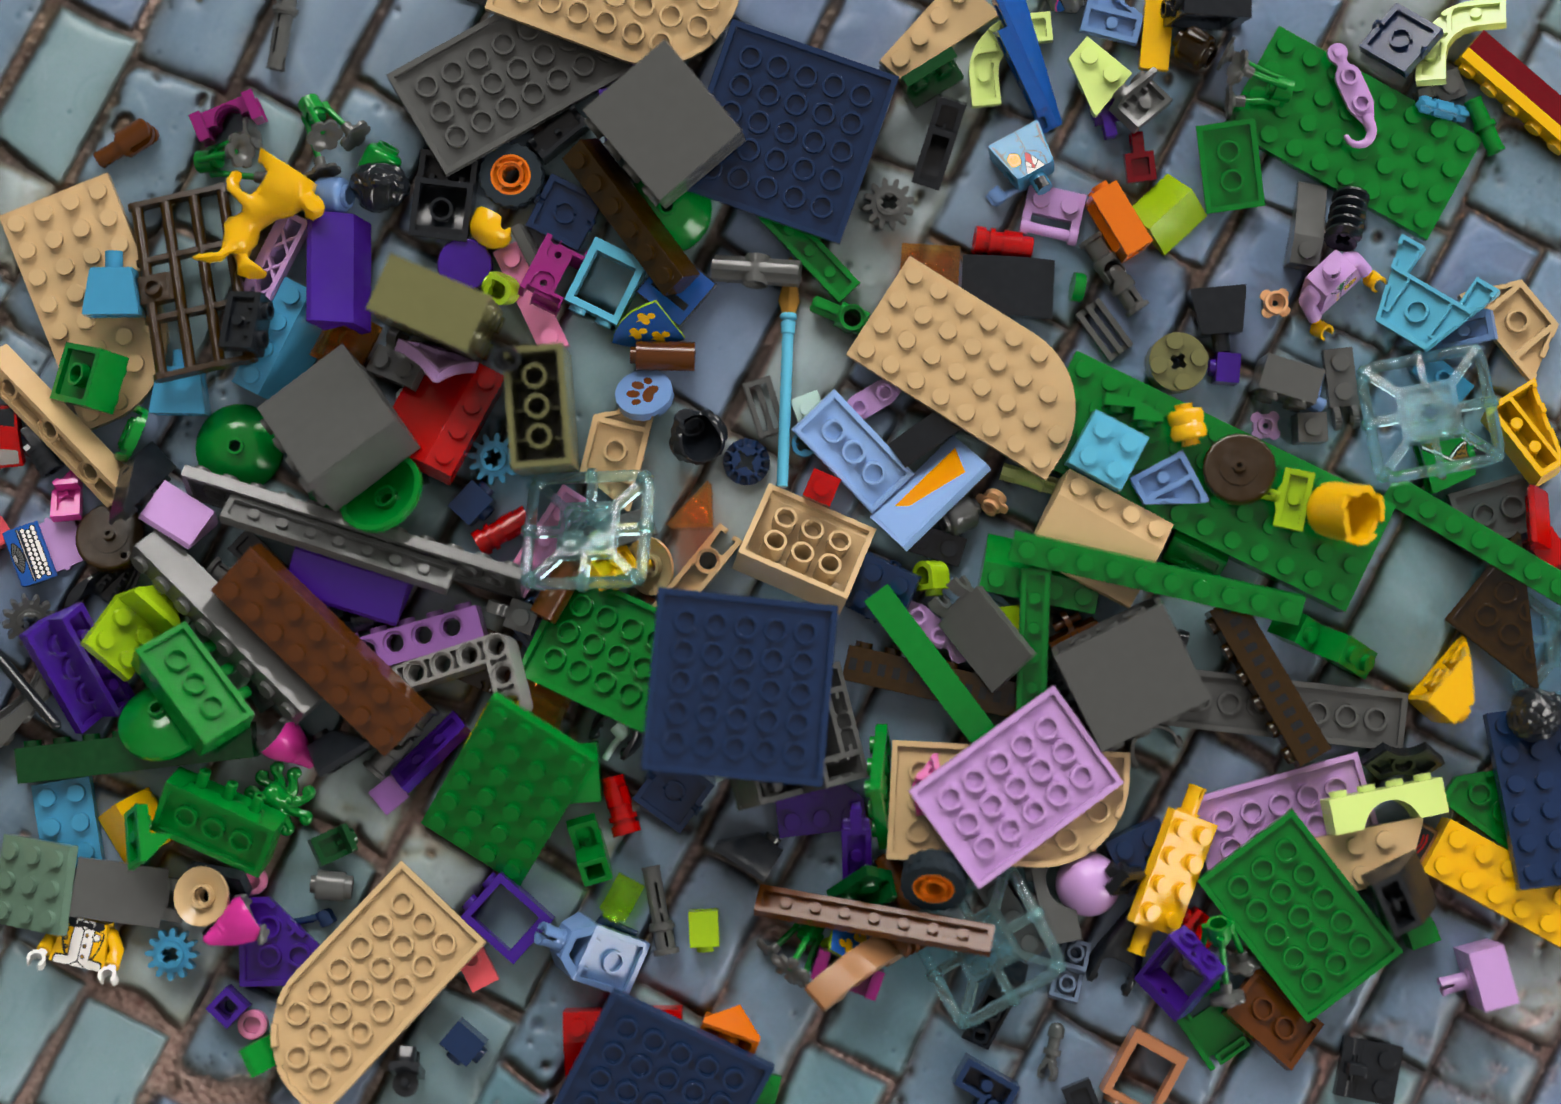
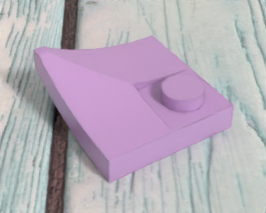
M398 339L395 347L396 351L412 359L426 372L433 382L437 383L457 374H476L479 364L475 360L433 344Z

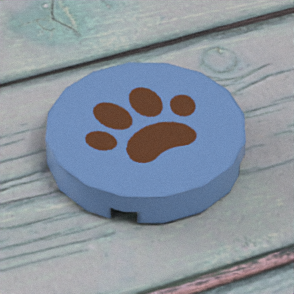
M638 370L628 374L619 382L615 391V398L620 412L625 417L636 421H647L657 414L658 416L663 415L670 408L674 399L671 381L665 374L657 370Z

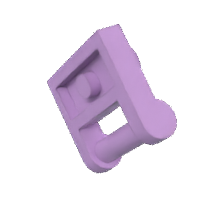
M1032 185L1028 186L1018 232H1022L1023 235L1031 233L1067 242L1066 245L1076 246L1087 195L1053 187L1047 193L1037 195ZM1031 215L1071 223L1070 229L1065 230L1030 222Z

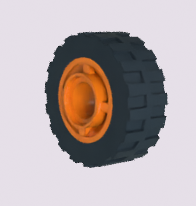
M505 143L487 154L480 165L479 179H481L480 185L485 192L484 194L493 203L504 209L517 210L519 208H528V205L534 204L538 193H542L543 187L546 185V172L543 168V163L534 152L526 146H521L519 143ZM512 170H518V180L514 183H507V174Z
M941 849L920 850L915 854H911L909 859L904 862L901 892L904 893L903 896L912 905H916L921 909L945 911L956 907L957 904L963 901L967 891L968 874L953 853H948Z

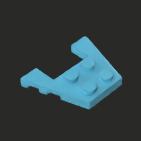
M1402 234L1398 241L1397 253L1395 258H1393L1392 270L1388 283L1385 285L1375 321L1424 352H1428L1499 297L1501 292L1476 277L1460 302L1438 291L1410 274L1426 248Z

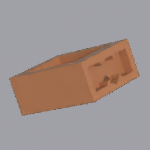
M1132 1025L1099 1085L1101 1091L1105 1093L1103 1098L1112 1104H1120V1102L1123 1104H1142L1113 1088L1138 1043L1173 1063L1151 1103L1164 1104L1189 1058L1183 1052Z

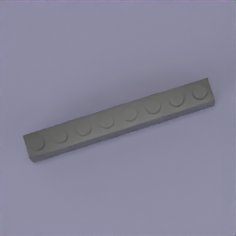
M155 529L134 546L129 557L134 568L140 573H144L152 581L155 589L161 594H165L173 602L176 610L182 615H186L194 623L198 632L207 636L215 644L219 653L228 657L236 665L240 674L249 678L258 687L261 695L270 699L286 719L291 720L297 725L322 703L324 698L211 591L218 582L179 543Z

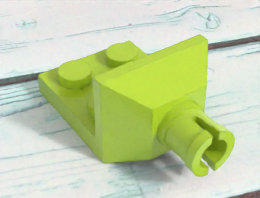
M154 585L137 587L114 596L80 645L125 682L130 680L136 672L131 665L135 649L179 625L181 621L173 602L165 594L158 592Z

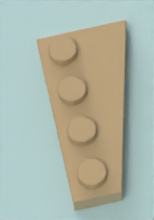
M934 0L879 60V63L891 74L899 76V81L901 82L902 76L952 46L953 48L957 43L971 36L990 21L992 22L998 18L994 7L986 0Z

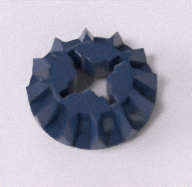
M744 438L733 442L724 454L723 466L726 474L732 481L741 485H752L758 483L766 476L770 466V458L766 448L757 440ZM739 451L747 457L757 454L752 461L755 472L752 473L746 466L735 469L741 462Z

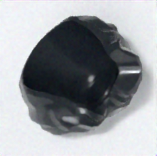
M388 163L360 165L352 173L349 182L351 190L359 200V205L373 213H382L390 208L399 206L410 194L411 189L410 181L405 176L404 171L398 166Z
M685 408L678 411L674 416L669 446L673 455L679 461L703 465L706 462L713 461L722 454L725 442L728 439V429L721 418L711 410L694 411Z
M1533 687L1519 690L1512 696L1510 708L1506 713L1508 727L1517 738L1524 739L1527 742L1548 739L1561 728V696L1554 691L1549 692Z

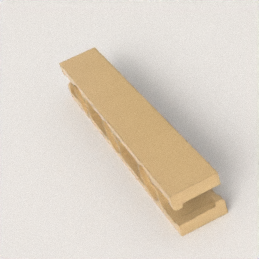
M8 344L1 346L0 398L107 508L112 506L120 468L124 464L115 459L110 449L64 402L50 398L52 390Z
M719 523L667 588L703 592L739 549L743 541L734 535L731 540L735 543L723 555H720L717 550L712 548V545L721 532L726 534L729 530ZM706 553H712L716 556L717 563L712 569H704L700 564L701 557Z

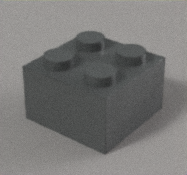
M1267 353L1257 360L1248 393L1255 395L1254 399L1256 401L1266 404L1276 401L1283 404V409L1299 413L1300 409L1305 410L1316 404L1326 370Z

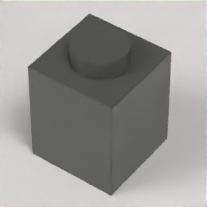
M1327 412L1296 413L1290 416L1292 445H1314L1328 442Z

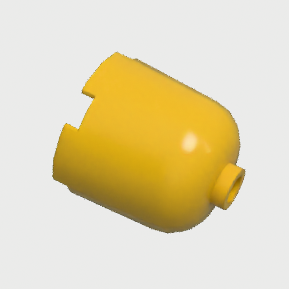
M1337 481L1326 482L1317 487L1310 495L1306 509L1308 523L1315 533L1359 546L1366 545L1376 538L1377 534L1373 532L1378 522L1384 521L1385 513L1383 497L1381 494L1375 493L1372 486Z

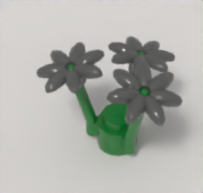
M794 923L777 942L773 941L770 945H766L759 937L756 944L763 950L764 955L770 956L772 963L777 966L776 973H786L784 978L790 984L804 988L810 983L811 975L809 972L819 944L824 938L822 932L825 928ZM798 931L797 937L802 942L794 956L788 959L783 954L777 955L782 950L781 946ZM809 944L812 947L803 969L798 967L800 964L798 960Z

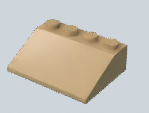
M1069 469L1058 479L1034 534L1157 561L1174 524ZM1060 572L1128 609L1140 591Z
M769 483L739 548L732 569L808 602L838 606V615H840L876 529Z

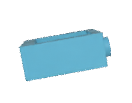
M595 236L564 300L570 305L568 308L570 311L584 317L585 313L596 317L595 323L610 330L612 326L617 327L621 319L625 317L636 295L635 291L641 285L646 271L633 254ZM597 254L635 272L614 315L576 297Z

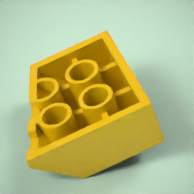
M1462 633L1408 695V702L1431 722L1461 723L1472 711L1469 708L1474 702L1471 656L1467 637Z

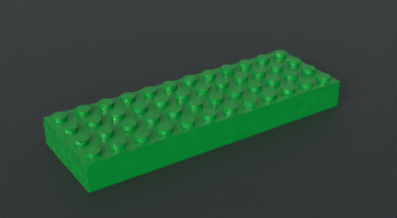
M1079 351L1072 355L1066 369L1071 377L1075 393V423L1068 446L1051 472L1052 474L1061 477L1071 469L1064 464L1091 413L1097 409L1149 437L1122 490L1116 494L1174 524L1171 529L1172 532H1178L1229 557V560L1336 612H1346L1396 508L1395 504L1383 499L1385 505L1384 521L1378 522L1373 532L1377 534L1376 538L1366 545H1354L1315 533L1308 523L1307 516L1303 532L1274 527L1272 525L1276 512L1275 501L1260 499L1248 505H1230L1217 499L1208 490L1204 481L1203 463L1209 448L1217 440L1227 435L1248 433L1204 412L1203 422L1207 428V435L1199 438L1200 444L1181 447V442H1173L1171 439V427L1168 423L1167 415L1175 411V405L1184 404V402ZM1113 393L1139 400L1164 415V422L1159 425L1155 424V429L1138 428L1137 422H1130L1131 410H1127L1126 414L1109 413V408L1101 407L1102 395ZM1263 441L1271 450L1276 463V473L1271 489L1278 490L1283 481L1286 467L1316 473L1312 492L1326 482L1349 483ZM1183 450L1210 501L1202 504L1142 505L1129 478Z

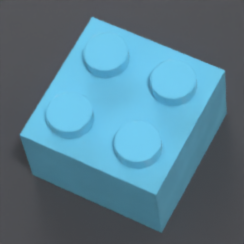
M1096 409L1091 413L1064 465L1117 493L1122 490L1149 437Z

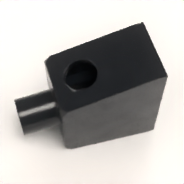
M1246 284L1188 290L1186 292V299L1197 338L1211 337L1213 354L1217 352H1231L1229 336L1239 335L1243 332Z

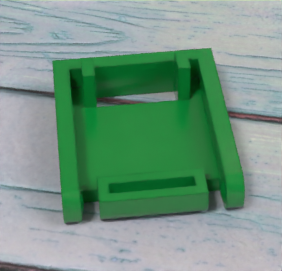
M1220 979L1217 980L1202 999L1210 993L1220 990ZM1209 1005L1192 1017L1189 1013L1177 1021L1210 1071L1215 1069L1214 1063L1209 1059L1212 1055L1222 1065L1250 1046L1243 1035L1244 1033L1221 1013L1224 1009L1222 1006L1214 1007Z

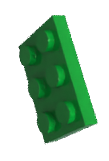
M1255 118L1195 126L1206 214L1265 206Z

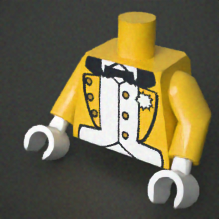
M69 917L67 935L56 936L46 933L38 944L37 950H32L27 955V965L29 966L32 960L38 958L41 961L37 968L41 971L46 966L45 956H49L48 960L97 971L101 985L104 984L106 977L112 976L111 984L116 986L119 978L115 971H118L120 968L124 946L119 931L115 929L114 922Z

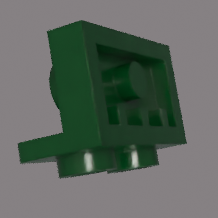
M952 46L901 77L900 86L914 108L922 106L964 79V75L956 64L958 56Z
M864 865L826 890L827 896L883 906L897 897L892 871L870 865Z

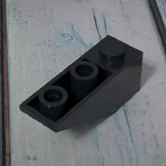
M153 441L120 468L108 520L110 525L120 518L124 522L138 511L135 507L137 503L143 506L153 497L154 493L151 490L154 487L158 490L164 480L167 482L171 480L168 474L176 466Z
M1001 953L987 979L961 1038L987 1050L990 1048L1025 984L1028 964Z

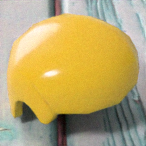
M482 206L476 208L470 220L469 232L479 244L487 249L495 250L507 247L512 241L511 227L505 230L502 229V218L498 213Z

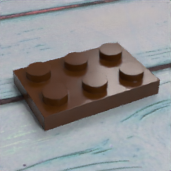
M1260 968L1255 970L1253 975L1246 977L1238 988L1244 991L1246 1002L1236 1004L1233 1008H1224L1221 1013L1286 1071H1292L1324 1024L1317 1017L1307 1023L1273 978Z

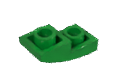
M1113 393L1102 395L1101 407L1109 408V413L1126 414L1127 410H1131L1130 422H1137L1138 428L1155 429V424L1159 425L1164 422V415L1139 400Z

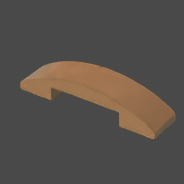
M872 936L835 961L812 980L804 990L821 1010L825 1012L845 998L848 991L882 967H889L903 956L888 939Z

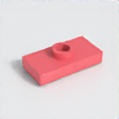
M484 946L461 970L472 993L500 979Z

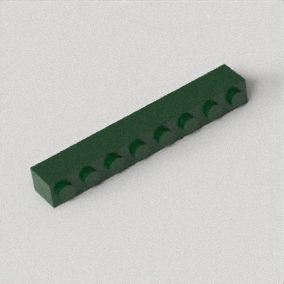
M256 721L251 722L250 727L201 757L191 748L173 759L165 761L143 760L127 751L120 740L118 731L111 732L112 738L101 739L100 733L82 735L83 741L72 742L71 736L53 738V744L42 745V740L24 741L23 748H14L18 784L259 756L255 747L257 737Z

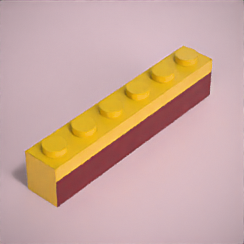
M1483 30L1457 58L1454 64L1458 66L1461 75L1477 82L1480 85V90L1486 96L1498 100L1508 115L1519 118L1525 124L1524 127L1529 133L1534 136L1539 135L1546 141L1550 151L1556 155H1561V95Z

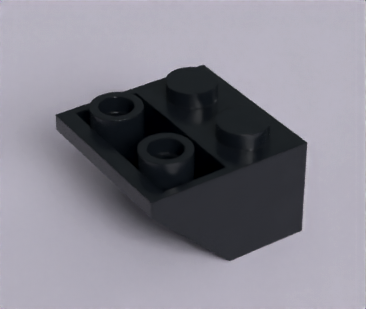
M1415 850L1361 875L1382 925L1395 938L1423 925L1438 904V900Z

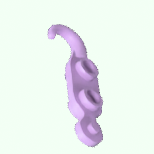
M1334 43L1328 48L1326 55L1329 62L1337 68L1334 77L1335 84L1349 113L1363 124L1366 130V136L1363 140L1355 141L1348 134L1344 135V140L1352 148H1366L1373 143L1377 135V127L1374 121L1373 97L1359 68L1348 63V50L1345 45Z
M882 379L851 396L847 403L864 420L893 403L901 393V390Z
M911 601L908 608L909 613L937 649H946L953 662H965L966 659L938 626L942 620L923 604Z

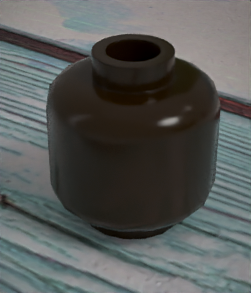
M1196 26L1188 28L1185 32L1179 31L1172 43L1175 47L1174 57L1193 70H1199L1202 67L1207 68L1213 62L1218 52V48L1215 46V38Z

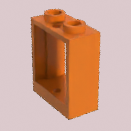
M1105 180L1091 189L1092 192L1088 194L1089 198L1084 207L1098 230L1103 234L1102 236L1111 251H1114L1121 263H1124L1144 251L1153 239L1117 180L1110 184Z

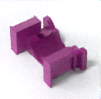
M251 88L241 92L242 96L205 112L196 111L188 115L199 142L204 143L206 148L216 144L215 139L217 135L223 132V121L230 114L237 113L243 117L247 116L257 125L268 122L258 98H255Z
M547 233L519 286L518 295L523 297L526 290L532 292L530 305L533 304L556 317L564 297L555 293L566 268L571 266L579 270L588 251L583 256L561 245L562 240L559 245L552 243L553 235Z
M819 947L810 978L815 979L833 964V962L829 961L831 952L827 948ZM884 969L878 970L850 991L863 995L864 998L876 1001L885 976Z

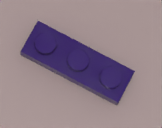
M453 710L390 773L400 787L409 794L471 733V729L460 715Z

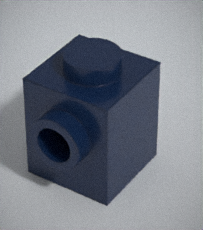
M471 480L448 506L464 522L473 527L479 520L484 522L495 511L492 506L496 501L491 497L495 492L483 481L477 484Z
M461 1017L439 1044L448 1051L446 1055L452 1062L457 1065L462 1063L467 1067L471 1061L477 1064L488 1051L484 1045L489 1039Z

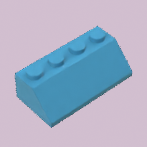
M284 277L272 301L274 316L270 320L268 330L269 344L265 348L264 357H258L257 363L239 366L232 380L233 383L267 400L316 363L332 329L323 330L306 321V287L287 277Z

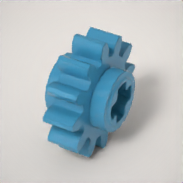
M499 433L494 435L493 441L484 434L483 445L477 442L473 443V446L478 450L477 453L468 454L469 458L476 460V463L472 464L469 468L472 471L480 470L477 479L480 481L489 476L488 483L494 485L495 478L498 477L505 484V474L508 473L511 476H516V472L511 469L509 438H506L502 443ZM493 452L497 455L501 454L502 457L498 460L499 465L494 466L492 463L488 464V460L491 459V453Z
M173 927L168 935L167 931L163 929L158 931L160 940L157 938L149 940L150 945L154 946V949L146 951L145 955L152 956L154 960L147 966L148 968L155 966L159 968L156 972V977L167 972L168 980L172 981L176 977V972L181 978L187 976L185 967L187 969L197 967L196 963L191 961V959L200 955V952L192 951V947L198 943V940L188 941V930L178 935V928ZM172 948L177 950L175 954L178 955L174 959L169 958L171 953L168 950Z

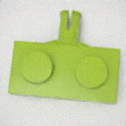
M1285 468L1283 481L1278 490L1270 488L1268 493L1261 498L1275 501L1276 512L1272 526L1303 532L1307 503L1312 492L1316 473Z

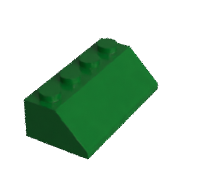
M988 533L977 586H982L987 593L1020 600L1021 568H1045L1008 560L1012 538ZM1051 570L1050 606L1089 615L1095 614L1099 593L1058 571Z

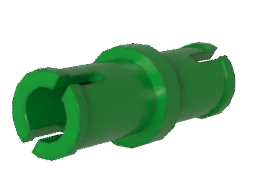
M1478 96L1465 102L1464 106L1469 111L1470 118L1475 126L1473 131L1480 136L1487 156L1490 157L1505 150V146H1503L1495 128L1497 123L1494 118L1491 119L1482 101V97Z

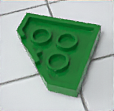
M876 724L875 736H870L869 739L870 754L873 755L872 758L867 759V774L870 776V780H865L864 790L865 798H870L868 802L869 818H874L872 820V837L878 839L879 850H886L891 777V741L888 724Z
M1493 770L1453 776L1445 787L1448 808L1508 850Z

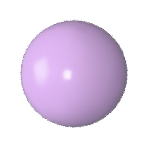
M1090 852L1078 860L1061 865L1055 880L1056 892L1061 903L1065 907L1075 909L1077 915L1084 917L1098 916L1108 911L1119 897V895L1111 896L1104 887L1111 880L1105 872V868L1111 860L1097 852Z

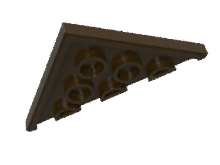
M1517 531L1510 541L1523 548L1521 533ZM1489 565L1444 620L1527 685L1539 688L1527 586Z

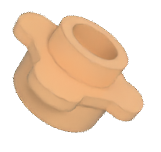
M1284 288L1272 292L1263 290L1260 294V299L1263 301L1262 316L1267 319L1274 315L1288 316L1290 313V308L1288 307L1289 292ZM1277 301L1278 305L1274 306L1272 302Z
M989 488L984 495L979 493L975 497L977 502L981 504L982 510L988 516L994 517L997 513L1006 514L1009 510L1006 505L1007 498L1005 494L998 489Z

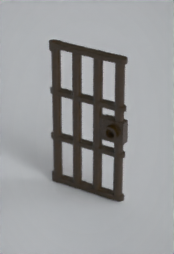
M226 182L128 204V211L132 213L138 252L136 265L137 268H140L141 277L137 278L142 307L146 309L145 325L149 326L155 367L154 383H164L258 362V357L251 352H242L240 356L225 359L224 351L218 347L221 333L218 311L225 310L227 299L216 302L211 265L208 262L198 261L204 304L190 308L187 307L180 260L192 258L197 254L220 251L222 241L207 244L200 198L217 195L224 236V223L228 217L232 216L229 198L231 194L227 190ZM189 201L196 247L179 250L172 205ZM160 207L167 253L150 256L144 211ZM229 254L227 262L232 291H244L242 276L237 275L234 256ZM169 263V272L153 274L152 266ZM175 302L176 311L159 314L158 306ZM206 314L213 361L196 365L189 318ZM177 321L184 368L167 371L160 324Z

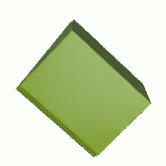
M1169 174L1165 175L1132 206L1153 239L1151 243L1164 256L1207 217L1193 190Z

